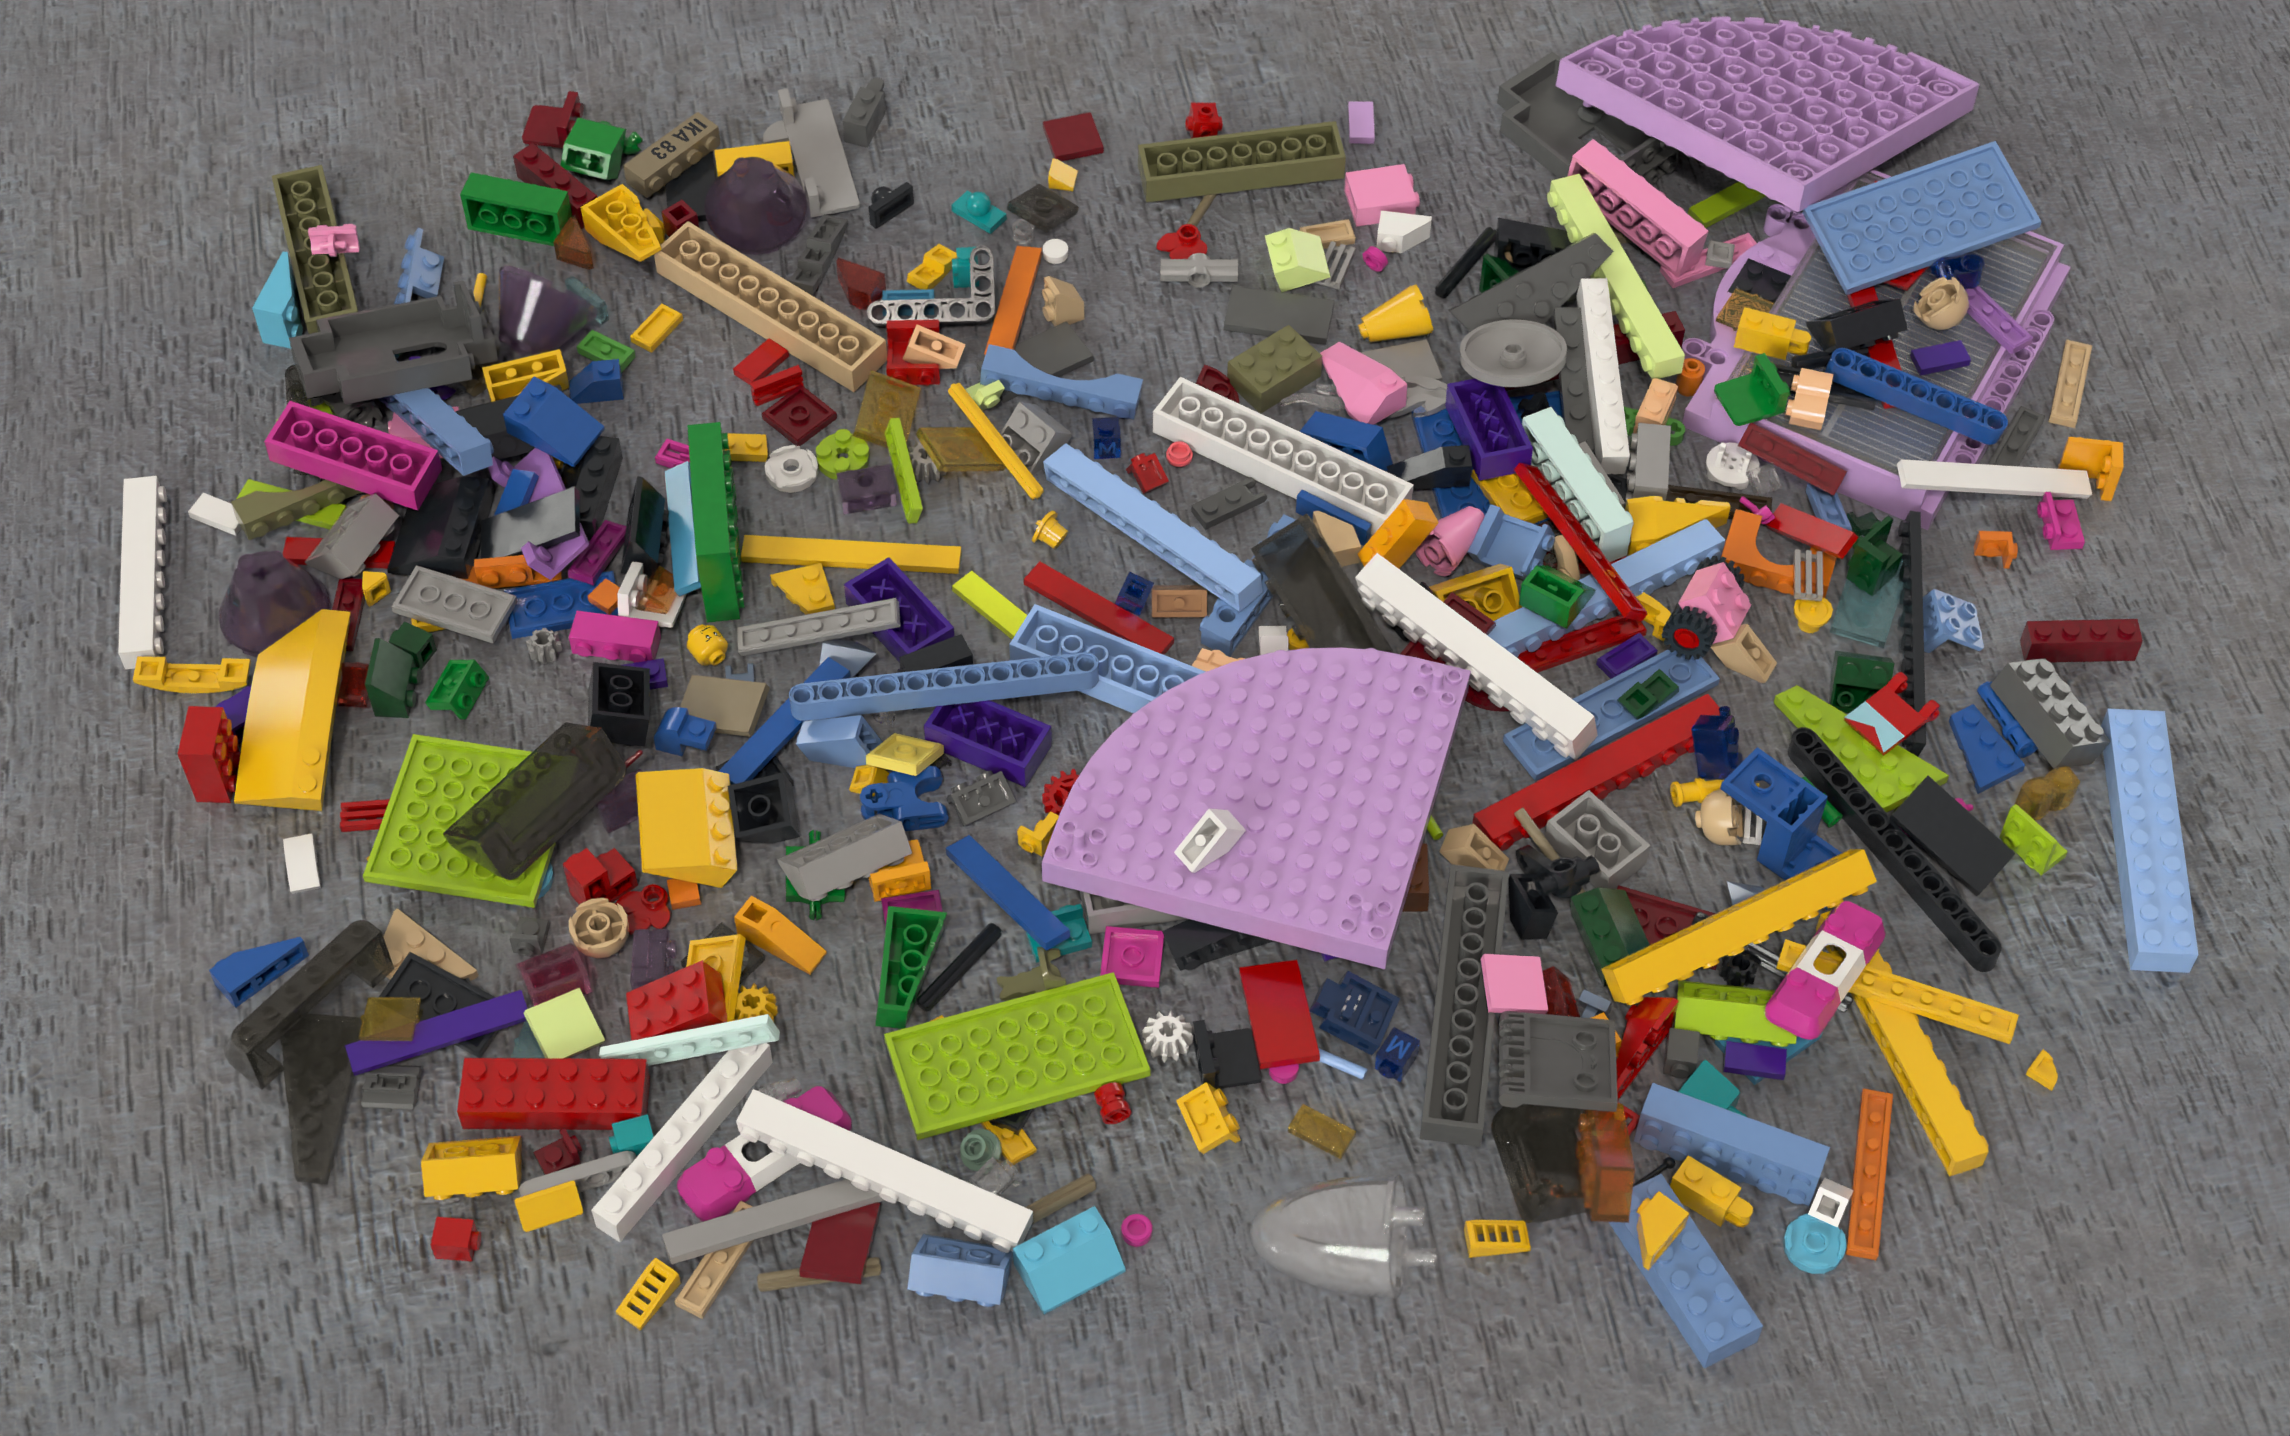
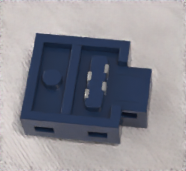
M1347 971L1339 983L1329 978L1323 982L1309 1011L1323 1018L1319 1026L1320 1029L1372 1056L1380 1047L1400 998Z

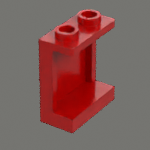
M939 319L887 321L886 373L888 386L940 384L939 364H912L902 360L916 325L940 334Z

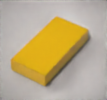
M661 303L630 336L631 342L652 353L683 321L682 313Z

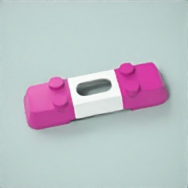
M1844 901L1834 908L1767 1002L1764 1010L1766 1018L1771 1023L1800 1038L1808 1040L1818 1038L1867 963L1871 961L1883 943L1886 933L1881 917L1849 901ZM1827 945L1838 946L1846 952V958L1837 971L1831 975L1820 973L1813 965L1820 952Z
M815 1086L798 1098H789L784 1102L848 1131L852 1128L850 1115L834 1095L824 1087ZM739 1135L721 1148L710 1149L704 1159L685 1170L677 1181V1190L695 1216L704 1222L727 1215L737 1207L740 1201L745 1203L752 1194L800 1162L789 1153L785 1152L782 1155L774 1151L759 1161H748L742 1155V1149L750 1141Z

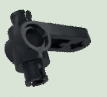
M1530 845L1516 850V859L1524 874L1537 875L1538 879L1534 881L1537 893L1542 898L1551 893L1559 898L1572 897L1581 891L1583 885L1590 882L1591 875L1600 872L1599 864L1592 855L1583 860L1576 856L1573 858L1563 857L1551 861Z

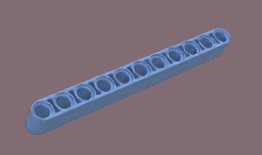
M1082 652L801 683L791 688L789 691V701L792 716L800 721L1087 690L1095 687L1099 681L1098 659L1094 654Z

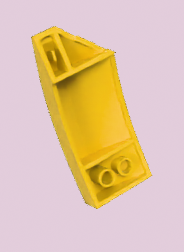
M321 609L258 654L242 740L234 797L235 804L322 811L336 706L346 654L350 612Z

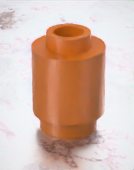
M1694 358L1684 359L1682 373L1677 374L1675 382L1681 395L1686 397L1694 396L1703 382L1705 366L1701 361Z

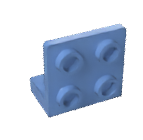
M1933 589L1923 597L1924 652H1932L1948 639L1977 651L1984 649L1977 609L1974 604L1937 589Z

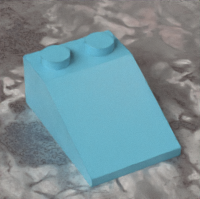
M283 251L252 309L262 342L291 349L289 338L301 336L303 326L301 324L299 293L288 252Z

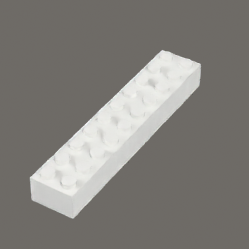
M1182 377L1176 381L1153 411L1154 433L1173 442H1185L1192 451L1247 477H1252L1254 480L1294 499H1297V495L1301 490L1307 491L1371 523V535H1374L1403 499L1412 500L1414 484Z
M1376 553L1355 577L1358 585L1357 590L1362 597L1361 602L1371 611L1376 609L1382 613V618L1393 627L1398 625L1404 630L1403 634L1410 641L1416 643L1418 640L1425 646L1424 650L1435 659L1441 657L1446 662L1445 665L1470 670L1469 685L1476 691L1482 689L1489 695L1488 698L1493 704L1499 708L1504 706L1510 710V715L1518 723L1524 724L1525 722L1533 728L1532 732L1543 741L1548 739L1554 744V749L1563 757L1567 758L1570 756L1576 761L1598 736L1595 716L1380 554Z

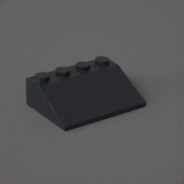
M461 476L433 484L419 510L407 507L387 572L411 575L417 565L456 578L468 579L481 542V520L488 518L493 503L489 478Z

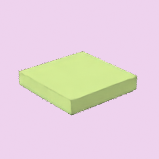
M580 988L524 1011L525 1018L545 1058H570L605 1042L604 1036Z

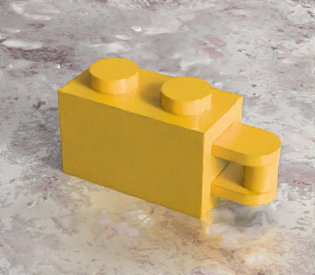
M1744 307L1734 347L1759 354L1765 353L1767 356L1786 360L1788 352L1797 355L1806 354L1809 349L1811 335L1806 331L1795 329L1796 320Z
M1688 1155L1672 1177L1670 1184L1679 1201L1720 1227L1725 1220L1737 1227H1746L1750 1222L1753 1207L1750 1203L1739 1197L1741 1187Z

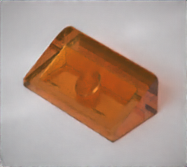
M659 566L650 577L646 589L640 597L639 604L635 608L641 611L666 614L676 595L673 574Z

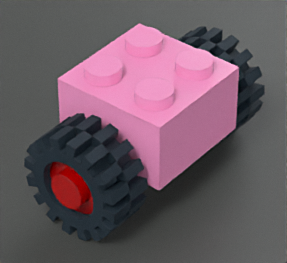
M1712 556L1711 560L1707 557L1699 563L1678 603L1680 607L1675 612H1672L1663 628L1662 638H1665V646L1671 645L1668 650L1671 652L1676 650L1678 652L1676 656L1680 658L1684 654L1687 660H1690L1692 655L1694 660L1699 659L1700 656L1704 657L1709 652L1712 644L1734 638L1751 607L1748 596L1742 591L1745 583L1743 581L1744 574H1739L1741 568L1739 566L1734 568L1735 562L1732 560L1729 563L1725 562L1726 557H1721L1720 560H1718L1717 556Z

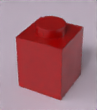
M436 1217L430 1244L435 1259L473 1261L475 1250H479L481 1246V1232L477 1231L473 1219Z

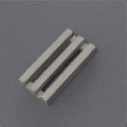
M1331 241L1325 254L1327 265L1329 266L1333 254L1336 253L1329 270L1330 278L1315 283L1340 290L1355 255V247L1346 249V245L1341 244L1338 247L1336 242ZM1342 256H1346L1338 277L1333 282L1332 279Z
M1795 549L1793 555L1794 599L1822 601L1823 552L1817 551L1816 554H1812V551L1806 550L1805 553H1801V550ZM1801 561H1805V593H1801ZM1812 562H1815L1816 594L1812 593Z

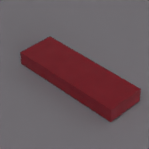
M339 579L332 610L351 613L346 651H353L365 602L362 589L363 579Z

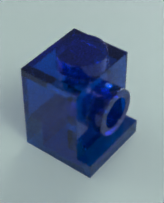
M1129 571L1115 604L1139 616L1154 583Z

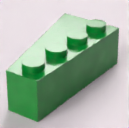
M888 906L875 1026L898 1029L906 1028L943 935L947 912Z

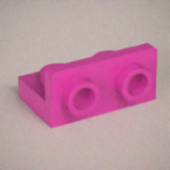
M2045 492L2042 501L2038 502L2037 513L2038 517L2043 520V537L2048 539L2050 550L2083 549L2085 540L2074 499L2053 500L2051 492Z

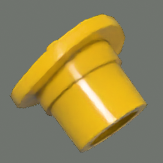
M1050 511L1041 521L1038 520L1036 522L1038 527L1031 541L1035 543L1039 539L1041 542H1045L1053 549H1056L1069 531L1056 520L1058 513Z
M1824 597L1822 601L1797 599L1793 609L1798 619V627L1806 633L1817 632L1821 626L1828 623L1833 612L1831 603Z

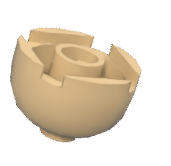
M1945 277L1939 278L1928 284L1919 293L1922 298L1919 303L1915 301L1914 313L1929 328L1937 330L1949 329L1958 325L1965 317L1969 308L1968 294L1956 278L1951 277L1952 280H1947Z
M1721 789L1711 792L1702 801L1701 811H1696L1695 820L1697 828H1702L1705 837L1717 845H1741V841L1737 836L1743 837L1742 806L1736 805L1735 799Z
M606 898L590 899L581 903L576 908V913L572 919L570 917V937L576 948L584 955L597 959L608 958L616 954L626 943L629 935L627 914L621 905L610 903Z

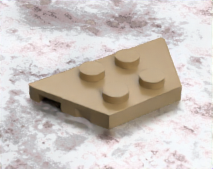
M398 908L393 912L373 961L375 968L391 980L409 952L416 954L462 980L469 977L471 981L478 977V972L474 967Z

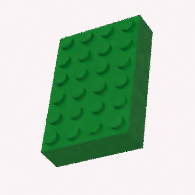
M721 422L687 425L696 559L707 623L739 620V608H745L742 591V571L739 570L741 554L739 548V529L737 526L738 512L735 501L737 500L735 484H733V467H730L732 466L730 450H725L729 449L728 433H722Z

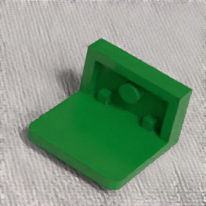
M1765 353L1755 356L1751 374L1718 383L1714 387V393L1736 426L1746 425L1784 413L1788 397L1790 396L1788 384L1782 381L1775 364L1770 362Z

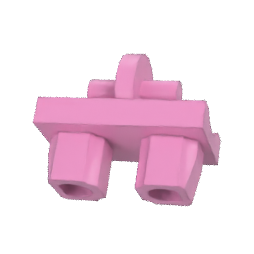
M343 224V226L333 227L317 225V227L308 229L312 255L329 254L330 257H336L337 253H353L360 250L356 225Z

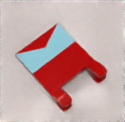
M1902 672L1894 675L1886 686L1844 717V721L1883 756L1925 723L1935 720L1940 714L1938 710L1940 705L1934 700L1928 701L1917 712L1897 695L1908 687L1906 682L1908 677Z

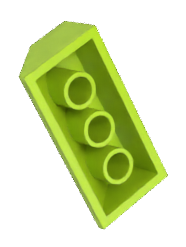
M1678 981L1677 1000H1679L1675 1014V1029L1700 1032V1034L1710 1035L1712 1039L1727 1040L1728 1037L1740 1038L1745 1043H1758L1759 1040L1771 1041L1772 1045L1779 1047L1796 1044L1797 1039L1796 1035L1771 1023L1765 1016L1766 1004L1776 990Z

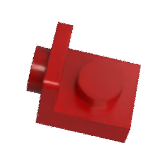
M1145 453L1135 456L1130 460L1131 464L1126 469L1128 474L1133 473L1143 494L1169 482L1155 453L1148 456Z

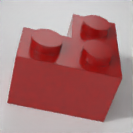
M585 848L581 852L571 855L563 863L570 895L579 905L596 898H606L610 903H613L638 886L635 870L615 848L607 853L600 854L597 858L588 848Z

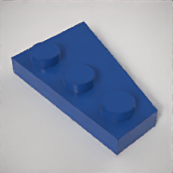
M1974 704L1950 716L1949 724L1959 749L1964 753L1967 761L1966 767L1968 772L1972 773L1977 794L2024 770L2025 764Z

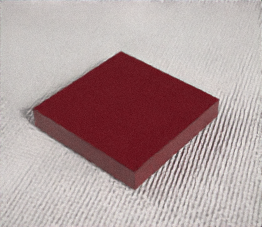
M1091 112L1043 121V130L1054 159L1062 162L1104 153V146Z
M800 384L762 413V419L795 446H801L835 421L837 413Z

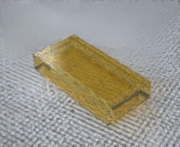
M1302 1104L1288 1126L1289 1133L1339 1159H1342L1356 1136L1355 1130Z

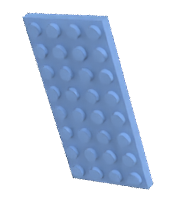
M1996 141L1823 200L1803 209V215L1846 295L2040 228L2041 225L2039 216Z

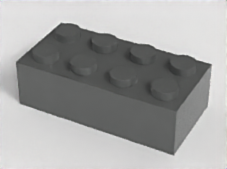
M2046 658L2009 662L1990 685L2054 769L2092 764L2111 742L2105 735L2103 728L2094 721L2087 712V708L2079 702L2072 693L2070 686L2061 679L2054 666Z

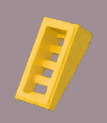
M1465 1221L1464 1234L1469 1258L1531 1251L1526 1221ZM1518 1230L1520 1242H1514L1512 1231ZM1501 1232H1506L1508 1242L1502 1241ZM1489 1233L1495 1234L1496 1242L1490 1241ZM1483 1234L1484 1241H1478L1477 1235Z
M654 1258L617 1308L616 1314L639 1330H642L681 1284L679 1274L659 1259ZM657 1276L661 1277L662 1279L665 1280V1282L663 1283L662 1281H660V1280L657 1279L656 1277H657ZM652 1285L659 1291L655 1294L648 1289V1286ZM643 1295L651 1302L648 1305L640 1300L639 1297ZM635 1305L643 1311L642 1315L640 1316L631 1310L630 1307Z

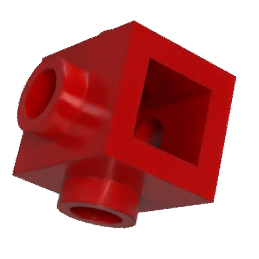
M1191 102L1189 116H1186L1185 121L1186 131H1190L1191 138L1216 136L1218 131H1222V117L1218 116L1216 103Z

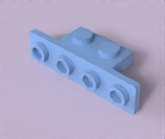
M419 227L414 235L410 234L405 243L404 248L408 251L401 263L404 273L401 274L398 280L397 287L401 289L395 298L394 305L410 302L412 293L424 298L437 297L444 256L420 248L423 229Z

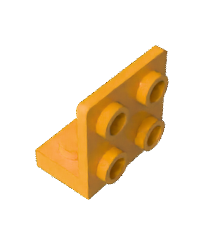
M2068 437L2058 469L2087 471L2088 478L2097 479L2096 488L2100 489V500L2112 501L2124 468L2123 442Z
M917 839L908 841L912 854L905 856L903 862L893 866H883L878 869V872L870 874L868 879L874 902L881 901V898L931 890L928 862H924Z

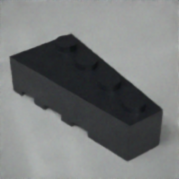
M1498 217L1494 256L1507 261L1513 269L1521 272L1541 262L1543 259L1564 250L1573 243L1570 242L1566 230ZM1505 252H1510L1513 262H1510L1505 257Z

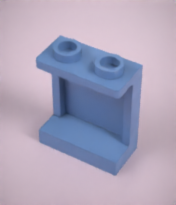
M1491 504L1467 552L1474 562L1487 567L1497 564L1511 566L1514 576L1525 580L1536 565H1543V559L1547 551H1550L1554 545L1555 534L1547 524H1543L1540 527L1504 514L1500 507Z

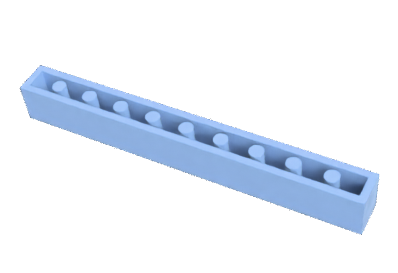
M1065 443L1043 461L1046 480L1239 612L1263 593L1262 577L1256 568L1247 566L1235 554L1228 553L1217 542L1201 535L1195 527L1188 526L1174 513L1170 514L1161 508L1156 501H1151L1142 495L1137 488L1130 487L1124 483L1118 475L1111 474L1100 463L1093 462L1087 458L1079 449H1074Z
M1704 519L1611 565L1635 597L1641 595L1642 592L1650 595L1658 588L1671 585L1677 579L1687 574H1693L1699 563L1704 561L1705 558L1709 557L1711 560L1712 556H1717L1718 560H1720L1725 539L1707 519ZM1590 574L1578 581L1595 589V594L1567 629L1522 607L1495 620L1496 627L1487 636L1515 657H1518L1520 653L1526 650L1529 652L1536 651L1542 642L1550 639L1556 641L1574 629H1581L1587 623L1597 618L1605 617L1609 612L1617 609V607L1594 576Z

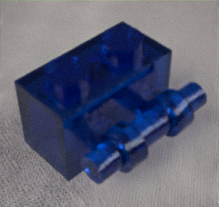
M1729 706L1719 708L1720 716L1700 715L1691 728L1699 778L1725 780L1743 762L1742 754L1738 751L1739 730L1735 727V718L1731 715Z

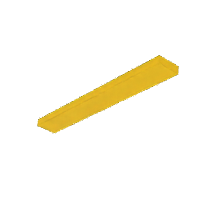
M744 535L741 561L747 563L803 566L821 563L822 567L870 569L889 557L902 571L959 574L961 546Z
M1785 939L1776 969L1789 972L1806 946ZM1821 951L1813 965L1820 973L1831 975L1837 971L1845 958ZM1867 965L1848 991L2010 1044L2019 1016L2018 1014Z

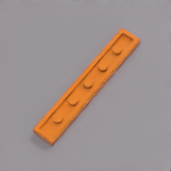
M1016 247L986 346L985 355L989 344L1015 350L1042 258V248Z
M1864 1088L1861 1092L1852 1190L1854 1191L1850 1201L1845 1255L1877 1260L1893 1101L1892 1093Z

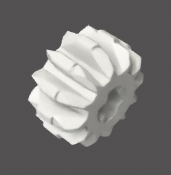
M1170 1010L1168 1016L1158 1012L1156 1019H1148L1147 1027H1144L1142 1031L1145 1050H1151L1152 1058L1161 1055L1164 1063L1168 1057H1172L1177 1062L1179 1053L1187 1055L1189 1046L1193 1043L1192 1026L1190 1023H1185L1183 1014L1175 1018L1172 1010Z

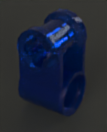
M1977 254L1942 257L1930 266V270L1936 276V279L1945 277L1947 280H1952L1951 277H1954L1964 289H1973L1981 283L1985 261Z

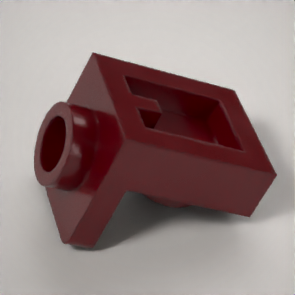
M565 1128L559 1130L561 1139L533 1152L544 1175L581 1164L578 1153L582 1152L581 1145L575 1135L569 1136Z

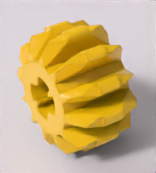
M753 983L751 989H746V987L741 985V993H738L734 1021L768 1014L774 1022V1017L778 1014L775 995L773 993L769 994L766 986L758 990L755 983Z

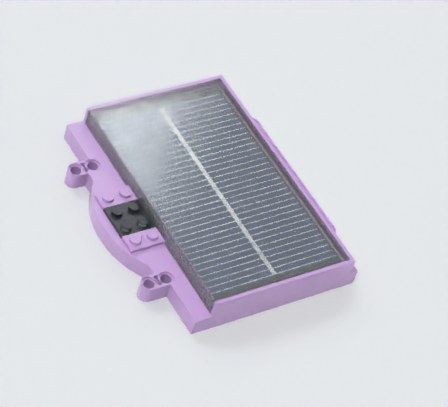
M1871 169L1815 203L1875 183V181L1890 178L1891 176ZM1773 204L1767 210L1763 229L1766 235L1770 237L1758 242L1739 256L1720 282L1710 321L1711 344L1697 338H1689L1682 345V351L1685 354L1684 359L1694 358L1701 361L1705 366L1704 380L1686 407L1682 423L1685 428L1720 443L1731 442L1739 444L1749 424L1742 426L1734 425L1714 393V387L1718 383L1751 374L1755 356L1760 355L1759 353L1734 347L1738 325L1731 324L1739 323L1736 321H1740L1738 318L1741 317L1738 316H1742L1741 313L1743 311L1738 310L1744 309L1737 308L1744 307H1738L1740 304L1737 301L1734 304L1731 302L1736 299L1740 303L1752 302L1755 305L1752 304L1751 307L1753 306L1755 310L1759 309L1765 312L1764 309L1766 308L1770 314L1796 320L1795 329L1806 331L1811 335L1809 349L1806 354L1823 351V348L1808 330L1805 322L1851 308L1848 297L1807 223L1803 212H1786L1782 204ZM2028 231L1931 265L1908 291L1885 282L1874 285L1878 300L1901 299L1908 330L1899 332V337L1892 339L1902 371L1996 409L2006 416L2048 340L2054 322V316L2050 310L2061 293L2071 268L2059 263L2064 244ZM1963 271L2034 338L2032 344L2011 355L1968 313H1966L1958 325L1945 330L1929 328L1914 313L1915 301L1919 303L1922 298L1919 293L1931 282L1942 277L1948 280ZM1726 309V311H1725V321H1724V323H1723V321H1722V323H1721V322H1719L1718 320H1721L1722 315L1724 316V313H1723V312H1724V310ZM1727 310H1728V311L1738 312V314H1740V315L1737 316V320H1736V319H1729V318H1736L1737 313H1735V316H1734V317H1731V316H1730L1731 313L1728 312V318H1727ZM1958 340L1962 341L1971 358L1969 366L1919 375L1910 358L1911 350ZM1788 352L1786 360L1771 356L1767 357L1774 364L1792 367V358L1798 355ZM1826 366L1810 370L1825 372ZM1790 394L1788 400H1794L1795 395ZM1877 399L1874 411L1828 402L1821 430L1789 424L1790 416L1785 415L1787 404L1784 413L1752 422L1847 471L1837 490L1838 493L1904 521L1910 511L1921 512V528L1926 530L1930 528L1950 491L1902 488L1897 463L1903 459L1979 464L1989 446L1899 408L1884 409L1882 402ZM1757 456L1758 459H1760V460H1762V461H1765V462H1767V463H1769V464H1772V463H1770V462H1768V461H1766V460H1764V459H1762V458H1760V457Z

